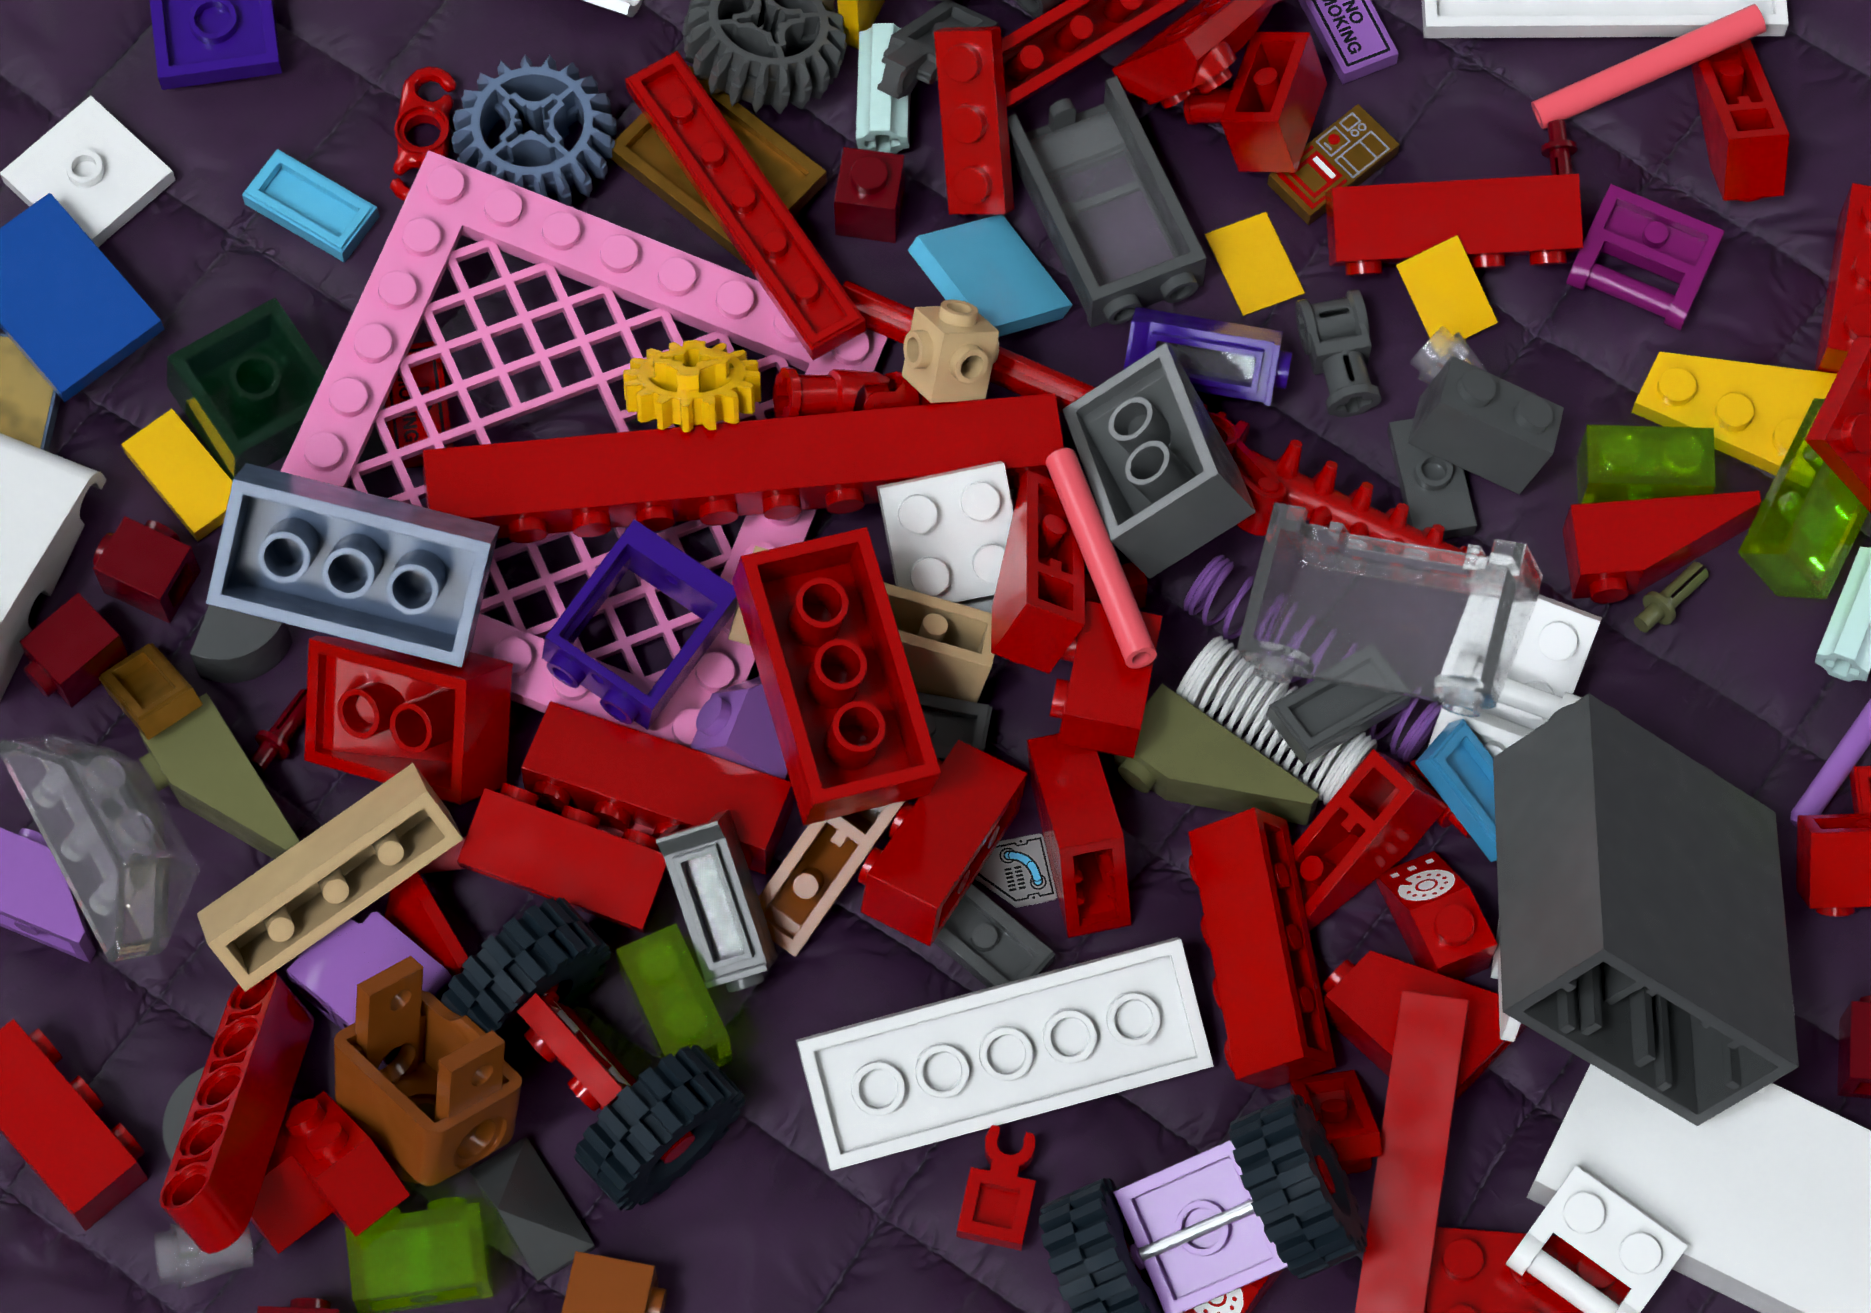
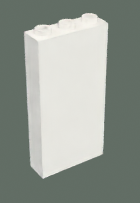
M1590 1064L1526 1198L1546 1207L1575 1165H1577L1688 1245L1672 1268L1673 1270L1760 1313H1871V1130L1773 1083L1766 1086L1763 1095L1753 1093L1699 1126H1696Z

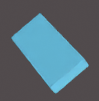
M279 149L274 152L242 194L246 206L344 263L380 217L377 206Z

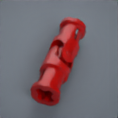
M783 367L776 375L773 387V404L776 418L939 404L930 403L902 377V371L883 375L874 371L833 369L828 375L798 374L794 368Z

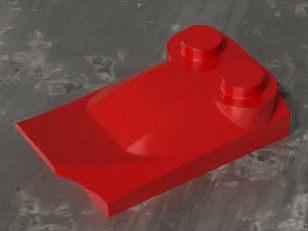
M1201 0L1120 62L1112 71L1118 77L1125 91L1145 99L1148 105L1161 102L1164 109L1170 108L1195 92V87L1198 88L1201 94L1208 93L1233 76L1228 67L1236 61L1237 57L1235 54L1256 33L1273 5L1287 0Z

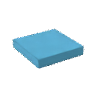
M1003 214L918 235L908 249L911 256L945 300H961L977 307L978 313L1000 331L999 337L1063 319L1073 305Z

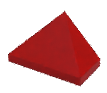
M416 872L390 890L385 918L446 968L453 977L463 972L462 964L468 959V956L419 872Z

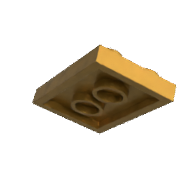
M689 66L690 70H691V71L693 72V74H694V69H693V67ZM698 80L794 217L827 183V171L742 105L736 103L731 107L730 97L725 92L710 95L709 80ZM641 113L615 139L611 160L738 260L747 265L644 114Z

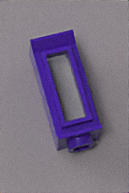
M1136 307L1131 321L1124 369L1167 342L1174 350L1197 392L1263 402L1264 405L1270 406L1273 388L1286 389L1292 352L1280 350L1283 331Z

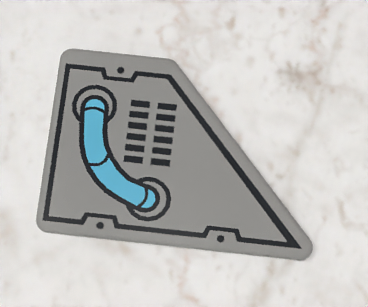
M1042 834L999 841L975 878L1017 908L1053 901L1057 898Z

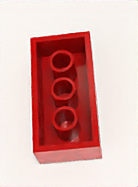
M864 527L741 556L732 583L803 826L929 795L940 777L941 771L868 528Z

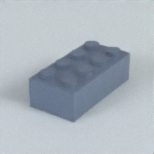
M246 463L233 478L206 604L462 668L472 647L500 526Z

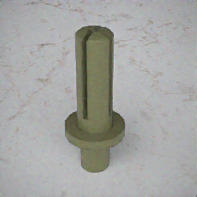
M1693 562L1660 593L1655 591L1648 592L1643 598L1645 609L1634 618L1635 626L1640 631L1646 633L1657 623L1663 625L1671 624L1676 618L1675 608L1709 577L1707 569L1702 570L1673 598L1671 595L1703 566L1701 563Z

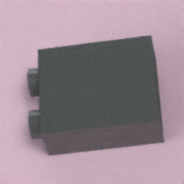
M1590 693L1575 703L1557 710L1547 722L1493 757L1503 1013L1696 1126L1798 1068L1799 1061L1776 812Z

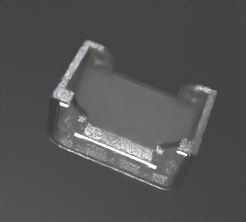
M1274 502L1237 647L1242 657L1250 664L1255 665L1253 673L1256 676L1277 683H1290L1292 676L1442 702V708L1446 711L1466 717H1479L1482 709L1496 707L1536 606L1543 578L1527 544L1494 539L1490 556H1486L1481 546L1468 544L1467 552L1463 553L1350 534L1345 525L1339 522L1331 521L1329 528L1317 524H1307L1305 522L1308 511L1305 507Z

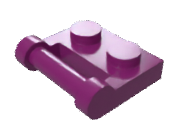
M1610 184L1583 242V248L1580 249L1574 261L1566 284L1584 291L1586 286H1589L1664 317V325L1681 331L1721 243L1725 230ZM1603 252L1679 283L1680 286L1676 294L1673 295L1596 262L1600 253Z

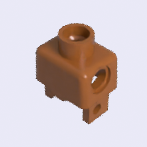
M409 956L357 984L355 1023L340 1030L334 1038L335 1100L356 1124L382 1148L383 1157L397 1177L404 1181L430 1187L438 1185L512 1140L516 1126L522 1078L504 1060L505 1041L493 1030L485 1033L467 1015L460 1016L452 1012L433 994L422 990L424 967L412 956ZM402 1045L396 1058L385 1068L378 1070L379 1065L387 1054Z

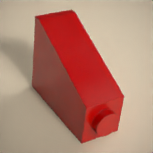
M1059 733L1028 739L1027 749L1031 786L1068 938L1130 926L1131 914L1124 835L1098 752L1057 743Z
M1371 950L1356 965L1349 959L1345 960L1332 972L1322 986V989L1327 992L1323 1002L1327 1021L1388 1077L1390 1075L1402 991L1469 1000L1456 1100L1513 1043L1500 1039L1499 994ZM1522 1023L1519 1027L1515 1040L1521 1035V1033L1526 1028V1026Z

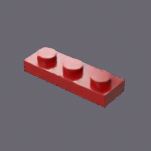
M1000 26L941 28L934 31L949 215L1007 214L1015 208Z

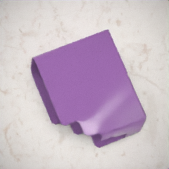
M377 911L371 912L363 923L358 924L350 918L303 951L287 969V976L292 989L341 1029L355 1023L357 984L409 956H412L424 967L422 990L433 994L441 1003L443 993L451 989L448 984L452 979L451 974L446 968ZM402 1045L389 1052L381 1063L388 1065L399 1053Z

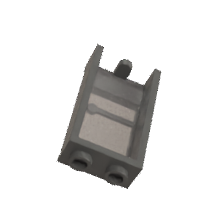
M1117 76L1105 81L1104 104L1076 114V109L1071 99H1061L1049 108L1048 125L1027 133L1024 132L1016 114L1007 117L1010 157L1084 308L1090 328L1106 322L1112 325L1127 322L1133 318L1136 307L1145 308L1164 300L1167 303L1179 302L1195 293L1198 287L1203 286L1207 257Z

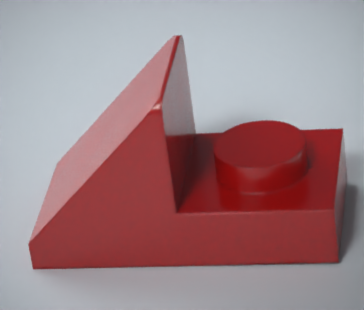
M1355 1070L1308 1076L1290 1082L1291 1095L1295 1093L1302 1096L1304 1103H1308L1313 1109L1316 1121L1320 1120L1326 1130V1138L1330 1144H1333L1342 1170H1345L1346 1174L1371 1169V1157L1382 1156L1380 1132Z

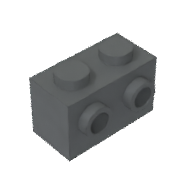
M1451 356L1419 397L1408 444L1520 495L1553 455L1564 407L1486 372L1475 365Z

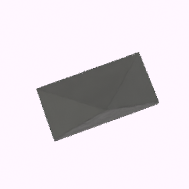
M524 1137L469 1171L538 1284L572 1264L575 1251L590 1253L596 1249L591 1238L527 1137Z

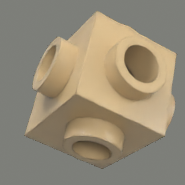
M945 300L941 302V306L915 307L911 330L907 333L904 340L905 360L902 377L930 403L986 399L992 366L999 355L998 337L1000 331L978 313L977 307L965 301Z

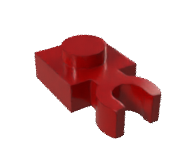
M992 1125L985 1137V1156L991 1165L990 1171L974 1167L970 1168L956 1237L1022 1251L1036 1188V1180L1021 1178L1018 1175L1019 1172L1025 1170L1031 1164L1034 1158L1035 1136L1033 1133L1026 1132L1022 1149L1014 1155H1007L1001 1152L997 1145L1000 1136V1126Z

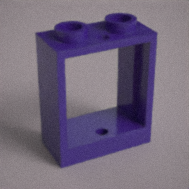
M634 519L545 636L542 659L548 662L546 666L550 673L565 685L578 688L581 684L600 697L601 706L612 717L625 724H632L635 721L648 730L734 614L738 602L734 586ZM628 569L703 619L648 695L572 645Z

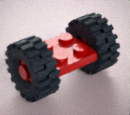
M559 897L556 901L554 898L544 900L539 908L535 904L526 909L519 920L512 918L504 924L501 933L495 938L491 935L481 944L483 949L477 955L469 956L462 964L463 972L452 977L448 984L451 989L443 993L441 1001L448 1009L460 1016L467 1015L485 1033L493 1030L505 1041L504 1054L507 1058L516 1054L521 1045L524 1044L526 1047L531 1045L548 1062L553 1063L557 1060L562 1066L570 1070L574 1075L567 1082L570 1089L592 1111L595 1112L598 1108L602 1110L597 1115L599 1120L588 1126L583 1133L585 1139L577 1143L575 1148L577 1154L574 1155V1158L621 1211L623 1209L626 1211L631 1210L637 1203L641 1206L649 1202L654 1193L657 1192L660 1195L670 1187L673 1180L678 1176H684L691 1170L690 1166L699 1158L703 1159L712 1150L711 1145L725 1136L729 1131L727 1126L737 1120L741 1113L739 1109L745 1104V1099L743 1098L745 1095L699 1045H693L691 1048L689 1046L680 1048L675 1056L671 1053L660 1060L658 1066L653 1070L649 1067L642 1072L637 1081L573 1009L579 1004V997L582 994L589 993L596 982L593 979L603 974L607 967L604 962L610 959L611 952L608 950L610 949L609 946L564 898Z

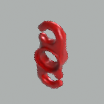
M428 66L417 69L404 82L398 118L394 127L398 157L393 165V170L398 176L404 175L413 168L420 169L428 150L447 158L449 157L452 147L449 112L453 107L454 100L450 95L445 94L439 100L430 102L422 99L418 94L421 86L428 82L439 83L448 93L455 90L456 81L450 73L441 68ZM422 123L432 124L441 131L436 142L425 147L414 146L406 139L410 129ZM400 178L393 179L390 184V189L395 196L405 201L411 188L407 187Z

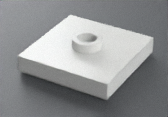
M91 95L0 172L4 184L29 207L48 193H51L97 247L102 245L176 181L173 171Z

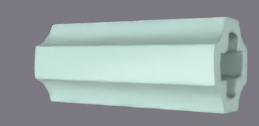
M894 23L872 24L869 29L859 32L856 142L858 149L897 154L902 149L910 148L911 94L897 99L877 89L878 84L882 81L886 65L882 63L883 54L889 46L891 35L901 29Z
M1860 546L1815 659V663L1823 667L1828 675L1847 682L1853 680L1867 681L1871 671V547Z

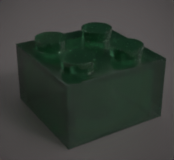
M276 298L265 302L167 356L168 389L232 481L246 463L267 467L289 454L326 373V370Z

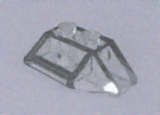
M54 733L1 740L0 756L109 963L160 954L170 940L200 869L160 794L141 763L114 749Z

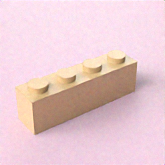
M755 546L753 553L769 549ZM884 583L916 691L977 703L992 668L995 655L991 653L992 613ZM737 602L728 639L751 646L739 603Z
M412 763L199 911L197 916L208 946L246 992L464 839L447 807L415 764Z

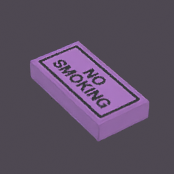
M1298 0L1342 85L1397 64L1399 53L1371 0Z

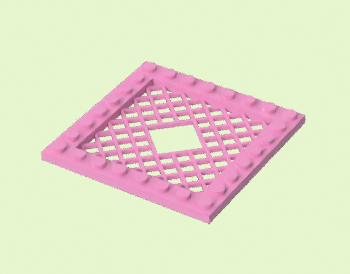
M428 150L283 464L281 472L347 488L351 481L354 490L368 493L361 476L392 465L404 492L388 499L422 507L420 499L426 497L425 486L421 485L414 488L403 460L422 454L423 450L445 448L444 445L473 434L476 435L480 445L491 444L485 430L597 388L617 432H628L629 429L626 422L636 419L637 412H628L626 409L620 411L608 384L623 379V371L630 369V363L603 373L591 346L621 335L631 359L643 358L631 331L658 321L662 322L671 343L676 342L680 346H683V340L673 319L709 333L693 339L706 341V347L725 343L727 344V353H731L734 351L732 342L767 356L757 360L759 372L775 366L780 372L781 368H789V365L805 371V374L828 375L833 369L872 372L877 367L888 337L867 328V331L821 357L812 360L759 281ZM461 235L477 241L455 250ZM500 251L535 265L510 274ZM488 252L500 278L469 289L458 262ZM448 267L459 293L431 303ZM558 274L593 288L568 297ZM546 275L557 301L527 312L516 285ZM506 290L517 316L486 327L475 300ZM616 297L651 311L626 320ZM604 298L615 324L585 335L573 308ZM465 305L476 331L445 342L434 315ZM563 313L575 339L545 350L533 323ZM424 319L435 346L407 356ZM523 328L534 354L504 365L492 338ZM482 342L493 369L463 380L451 353ZM580 350L592 377L562 388L550 361ZM441 357L452 384L421 395L410 368ZM540 365L551 392L521 403L509 376ZM400 373L411 399L383 409ZM499 380L510 408L480 418L468 391ZM458 395L469 423L439 434L427 407ZM773 399L761 404L755 402V412L753 414L739 413V421L766 419V414L774 412ZM417 411L428 438L397 449L385 422ZM721 420V421L716 422V424H717V423H728V422H725V421ZM374 427H376L387 453L358 464ZM818 509L802 510L799 515L782 520L768 519L764 517V514L746 515L732 549L721 525H705L700 520H691L675 527L672 526L657 533V535L685 553L679 538L709 527L721 555L703 561L700 564L711 571L724 567L721 578L733 585L732 579L741 556L752 554L755 546L773 549L804 542ZM626 527L614 528L618 539L625 532ZM573 532L551 533L543 540L537 542H512L494 549L489 575L498 594L482 600L470 652L513 663L512 701L545 713L549 702L552 701L690 748L697 731V716L703 705L710 699L712 693L748 680L755 663V658L750 645L728 639L734 617L733 614L648 730L635 721L632 724L620 722L604 710L600 704V697L581 684L578 688L565 685L550 673L546 666L548 662L542 659L544 639L541 637L548 634L566 610L555 585L584 574L589 579L609 552L591 558L582 537L574 535ZM569 535L581 563L550 574L537 546ZM527 550L539 579L508 590L496 562ZM635 574L639 586L612 597L608 596L594 615L597 616L604 613L616 641L585 653L578 637L572 645L648 695L666 669L644 676L632 648L663 636L674 659L681 648L673 632L701 622L703 619L690 612L668 621L656 595V592L660 590ZM545 589L557 618L526 629L513 601ZM645 597L657 626L627 637L614 609ZM504 606L512 626L485 616L482 613ZM622 653L630 673L600 660Z

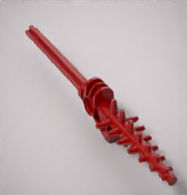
M845 281L842 287L864 317L866 328L904 344L905 337L911 330L914 309L852 282ZM1000 346L999 355L992 366L989 380L1023 396L1056 393L1058 411L1062 413L1063 408L1096 388ZM1222 411L1217 414L1208 412L1240 470L1256 510L1254 514L1236 524L1242 530L1256 536L1268 535L1273 531L1279 511L1282 510L1279 537L1284 540L1291 539L1303 518L1309 521L1307 527L1309 534H1319L1317 546L1322 551H1328L1338 534L1341 533L1348 536L1346 542L1348 547H1358L1356 558L1361 562H1367L1377 547L1387 551L1386 558L1389 561H1396L1395 569L1399 573H1406L1411 564L1416 562L1425 566L1428 574H1435L1434 580L1438 584H1446L1450 576L1464 581L1467 587L1475 588L1479 575L1484 573L1525 588L1527 580L1516 576V570L1513 567L1495 566L1480 559L1479 547L1470 545L1469 547L1461 546L1457 548L1443 541L1445 528L1442 525L1434 524L1432 528L1426 527L1421 531L1407 524L1409 512L1407 504L1398 503L1395 508H1390L1386 513L1371 507L1374 486L1370 482H1362L1360 487L1349 495L1335 490L1338 470L1336 462L1327 461L1322 470L1312 478L1299 473L1303 446L1301 441L1291 440L1285 452L1274 461L1249 449L1245 445L1250 430V423L1240 420L1234 425L1226 419L1227 413Z

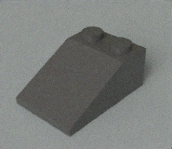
M1167 342L1062 409L1110 541L1149 579L1256 512L1236 462L1174 350Z

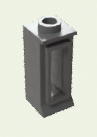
M730 810L718 812L708 822L682 830L680 824L667 828L656 839V843L664 856L705 979V989L725 983L727 992H735L763 982L765 980L763 972L771 967L778 958Z

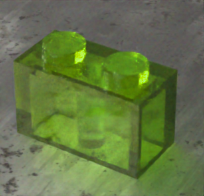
M1587 425L1577 454L1578 504L1713 494L1716 486L1714 428Z
M676 923L616 949L620 973L660 1060L670 1053L675 1056L678 1050L685 1046L691 1048L693 1045H699L718 1067L733 1061L730 1037Z
M447 1197L429 1202L427 1204L428 1210L401 1214L399 1208L394 1207L357 1237L345 1226L352 1299L358 1312L388 1313L494 1297L486 1224L479 1202L467 1204V1199Z

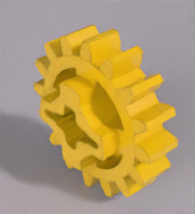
M688 340L683 342V346L676 342L669 343V351L665 352L650 348L646 350L647 359L632 358L630 360V369L623 371L626 410L628 412H637V419L641 423L657 419V428L661 430L670 427L672 424H678L683 432H690L694 425H703L711 431L716 430V422L721 420L736 424L739 423V413L753 414L755 412V402H761L762 399L761 372H759L758 361L747 360V352L743 349L727 353V344L719 343L713 348H707L706 341Z

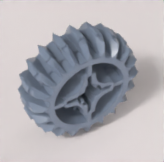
M525 54L520 63L521 68L511 70L501 60L497 67L499 77L494 79L480 73L477 79L479 91L464 90V95L461 98L463 109L455 110L453 123L456 131L453 132L451 139L453 150L459 156L457 162L550 199L558 200L560 203L568 206L572 204L571 193L573 191L590 197V193L593 190L591 179L605 180V176L608 173L606 161L611 160L613 157L612 149L615 146L613 138L617 134L616 119L610 114L612 111L611 103L606 93H599L598 84L592 75L580 79L579 69L575 67L573 62L561 71H557L556 61L550 55L541 67H533L531 59ZM502 119L505 122L506 131L499 136L500 143L490 150L486 144L488 136L498 120ZM578 120L583 127V131L576 145L568 152L564 148L563 139L569 135L568 127Z

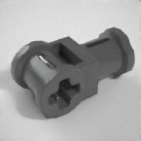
M1358 289L1348 290L1345 298L1310 304L1307 299L1297 300L1295 303V315L1300 342L1305 354L1309 356L1313 374L1324 373L1330 394L1325 401L1328 414L1341 418L1363 414L1379 405L1382 400L1379 387L1371 384L1366 366L1368 365L1372 345L1369 338L1367 312L1360 291Z

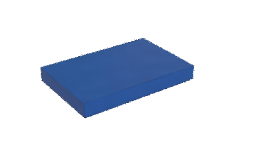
M48 193L0 228V328L64 403L165 330L161 319L51 193Z

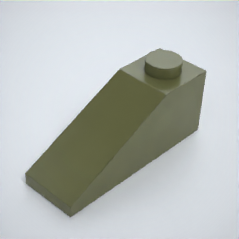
M1161 684L1145 704L1134 758L1114 755V764L1118 766L1119 775L1130 786L1142 793H1148L1152 790L1167 801L1240 813L1255 807L1286 819L1289 823L1305 826L1315 816L1319 799L1317 792L1164 684Z
M207 693L199 697L203 704L201 707L150 740H147L139 731L148 751L147 754L139 758V761L158 792L169 786L181 806L272 859L277 858L300 842Z

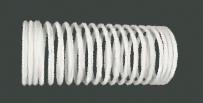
M1222 635L1217 636L1198 654L1184 675L1176 694L1202 712L1213 700L1210 709L1205 713L1212 719L1214 713L1223 705L1219 716L1215 719L1220 725L1223 724L1224 719L1233 711L1229 722L1223 726L1230 732H1232L1233 726L1243 716L1238 729L1233 732L1240 739L1242 733L1253 722L1248 734L1242 740L1251 745L1253 737L1262 729L1258 740L1251 745L1259 752L1262 744L1273 733L1267 747L1260 752L1267 758H1270L1272 750L1283 737L1266 716L1269 705L1298 689V686L1292 687L1287 692L1289 688L1288 680H1284L1278 685L1280 681L1279 673L1269 678V667L1260 671V661H1255L1251 664L1250 654L1242 657L1241 648L1234 650L1233 642L1229 643L1228 639L1223 640ZM1363 731L1352 740L1349 739L1310 761L1306 771L1299 777V772L1304 766L1299 759L1296 765L1289 771L1291 762L1297 757L1292 749L1289 751L1287 758L1279 765L1282 755L1290 748L1284 739L1277 753L1270 760L1319 794L1318 800L1323 801L1324 805H1326L1372 749L1376 750L1377 741L1376 739H1371V735L1366 736V732ZM1323 761L1321 767L1319 768L1316 774V777L1308 783L1310 775ZM1326 775V777H1325L1324 781L1322 782L1320 788L1317 790L1318 785H1319L1321 779Z

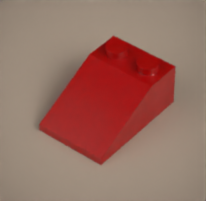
M326 636L309 638L304 761L385 783L414 763L440 799L460 805L482 796L484 788L492 791L502 787L503 783L507 782L513 663L469 652L461 668L345 638Z

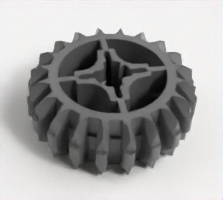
M691 0L682 29V35H684L683 42L685 43V61L693 64L694 75L697 80H709L710 95L722 92L728 93L731 107L743 100L752 103L755 114L763 104L771 105L779 114L788 105V102L803 109L807 101L810 100V97L821 99L823 93L828 89V85L833 84L835 78L839 75L847 47L845 42L846 34H844L845 27L843 25L844 18L842 15L835 13L834 0Z

